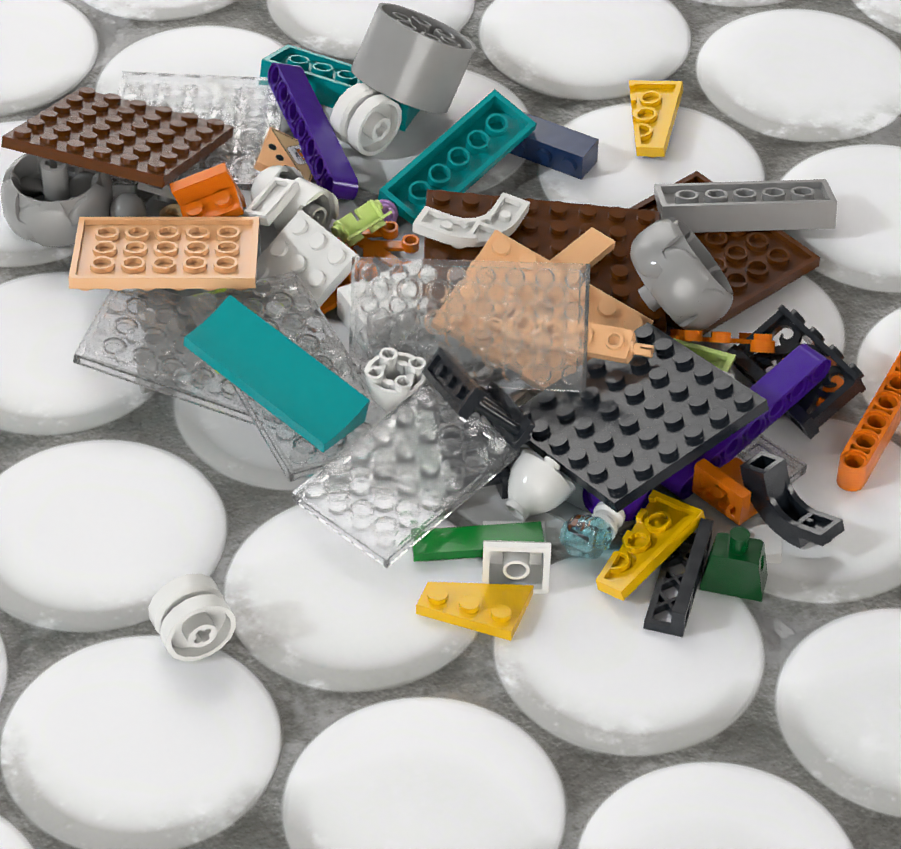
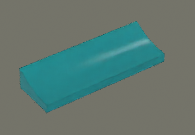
M289 44L264 57L261 61L259 85L270 88L267 76L272 63L298 65L303 68L319 103L330 108L335 106L339 97L348 88L355 84L363 83L351 72L352 64ZM392 99L399 104L402 110V121L399 130L405 132L420 109Z
M494 89L379 189L378 200L387 199L393 202L398 210V215L413 225V222L425 207L427 189L465 193L536 129L537 123Z
M229 295L203 323L184 337L183 345L323 453L366 420L370 403L367 397L232 295Z

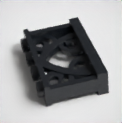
M781 305L772 317L746 338L754 339V333L773 334V341L774 336L783 328L791 329L793 331L791 338L785 339L783 333L780 335L779 342L781 345L775 346V353L750 352V344H739L738 346L734 344L726 352L736 355L733 363L734 367L753 385L767 374L766 369L768 367H774L771 361L776 360L778 364L782 361V358H785L802 344V339L807 345L831 361V367L826 377L784 413L811 440L820 432L818 429L859 392L863 393L866 390L861 380L864 374L854 363L846 364L843 361V354L833 344L828 347L824 343V337L815 327L807 328L804 325L806 321L795 309L790 312L784 305ZM839 375L844 378V384L835 392H825L822 390L823 386L826 388L837 386L836 383L830 381L833 376ZM819 397L825 400L815 410L812 411Z

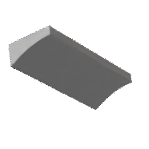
M826 179L654 184V196L657 209L660 211V219L674 217L682 221L693 233L835 229L837 200Z

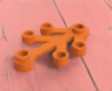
M385 221L386 225L373 233L369 229L362 233L364 238L349 248L355 253L357 252L354 246L357 245L363 249V260L367 263L368 278L378 274L375 257L393 269L414 262H404L388 251L415 253L419 250V237L414 234H407L403 236L402 240H393L399 235V226L394 221ZM383 237L387 240H370L368 238Z
M670 329V337L690 343L691 341L750 344V352L775 353V341H772L773 334L754 333V339H746L752 333H739V339L731 338V332L711 331V337H703V331Z

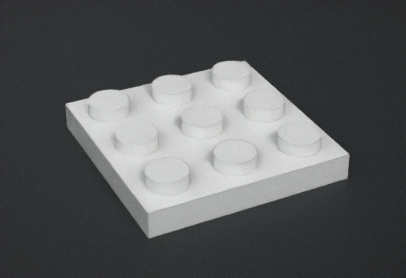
M300 209L258 257L256 289L303 327L362 258Z

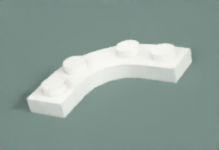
M503 192L490 211L476 218L452 216L425 206L413 222L412 232L449 244L457 249L481 247L487 243L495 229L508 237L513 234L528 213L530 202Z

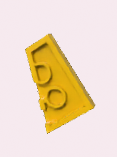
M428 582L416 604V614L511 641L533 596L534 585Z

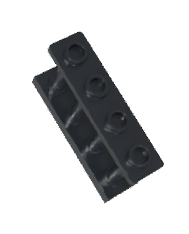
M441 347L438 348L422 371L424 376L459 416L468 420L472 413H479L491 423L513 449L518 451L532 437L535 423L499 384L493 381L485 389L473 380L448 351Z

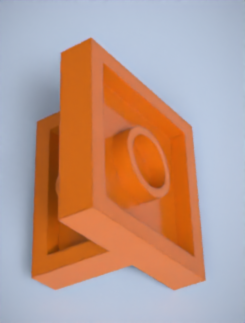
M225 162L170 183L171 192L180 206L182 217H238L244 214L243 208L246 207L245 198Z

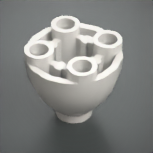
M389 347L380 350L379 355L367 363L364 373L368 392L388 417L396 418V406L408 404L411 407L421 397L427 378L422 373L426 367L424 358L415 357L409 353L397 352L396 349Z
M524 449L510 472L508 501L505 504V508L515 518L525 521L529 516L543 514L558 507L572 494L576 487L570 480L558 472L560 466L552 458L545 456L542 460L532 451Z

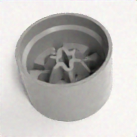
M379 3L351 66V72L369 87L398 102L423 111L444 114L448 112L476 46L460 32L425 14L396 4Z

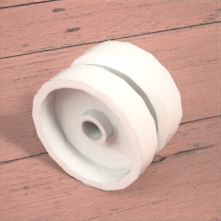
M358 83L348 88L339 97L332 110L330 125L337 138L349 144L361 154L372 156L383 151L393 141L402 121V110L399 104L389 97L374 90L365 83Z
M186 574L171 580L153 596L148 608L149 619L155 630L160 634L161 641L166 650L173 658L181 661H197L212 655L230 640L236 628L235 615L224 600L217 584L211 577L203 574Z

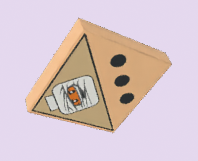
M270 127L255 162L254 169L261 172L270 166L276 165L295 167L301 172L304 179L311 182L313 175L302 154L298 139Z

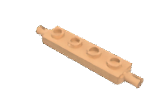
M513 309L508 319L490 316V321H488V329L505 331L507 342L625 364H628L634 355L652 358L654 353V345L637 343L634 330L517 309Z

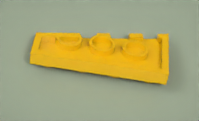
M629 80L637 156L665 157L683 94V81Z
M652 490L648 497V505L646 508H641L636 515V524L631 531H626L622 537V546L618 551L612 553L596 578L598 590L624 601L698 528L701 518L705 519L703 510Z

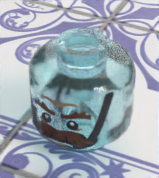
M583 514L573 515L568 521H565L560 533L561 544L565 547L568 554L587 559L599 558L604 550L610 547L612 540L611 531L608 530L602 518Z

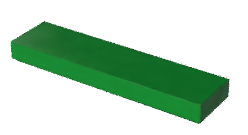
M541 521L411 530L413 560L417 562L483 557V540L544 542Z

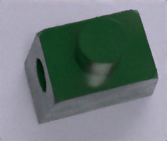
M740 526L732 528L730 534L717 533L705 564L699 590L762 602L768 576L764 542L760 539L750 538L748 529Z

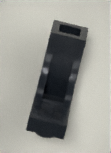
M760 451L740 465L743 484L752 492L751 502L764 522L788 543L800 549L809 542L824 546L845 530L843 519L811 508L798 496L791 484L785 458Z

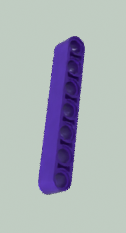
M272 63L268 70V84L294 138L298 139L302 154L317 185L333 193L337 199L354 200L358 193V179L303 68L298 65Z
M805 343L799 345L750 388L767 400L769 410L660 484L682 500L690 497L693 494L694 467L697 462L705 458L714 466L721 468L731 461L821 382L830 370L831 361Z

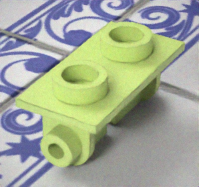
M370 199L367 203L354 210L359 221L350 212L333 223L331 232L335 237H340L344 244L347 243L351 247L364 238L362 233L367 229L373 233L386 225L384 219L392 214V211L384 214L382 212V203L378 199Z

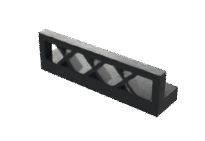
M701 518L697 533L693 532L684 541L685 543L693 544L692 549L683 553L678 547L662 563L644 620L643 629L683 637L711 546L714 520ZM682 563L685 567L684 573L675 576L670 567ZM674 586L678 594L676 597L668 600L662 591ZM665 610L671 615V623L653 619L654 615Z

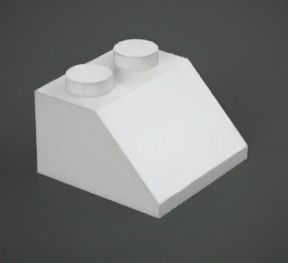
M483 540L482 583L534 585L533 594H549L551 543Z

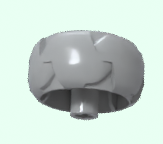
M26 153L16 159L5 172L0 190L3 215L12 231L25 240H31L46 247L75 244L79 217H110L109 209L113 201L111 177L109 174ZM44 194L45 201L34 199V197Z
M674 217L657 220L640 232L633 240L630 251L631 261L645 284L638 289V292L653 312L662 307L680 327L685 330L697 331L710 327L725 316L733 302V290L714 258L682 221Z

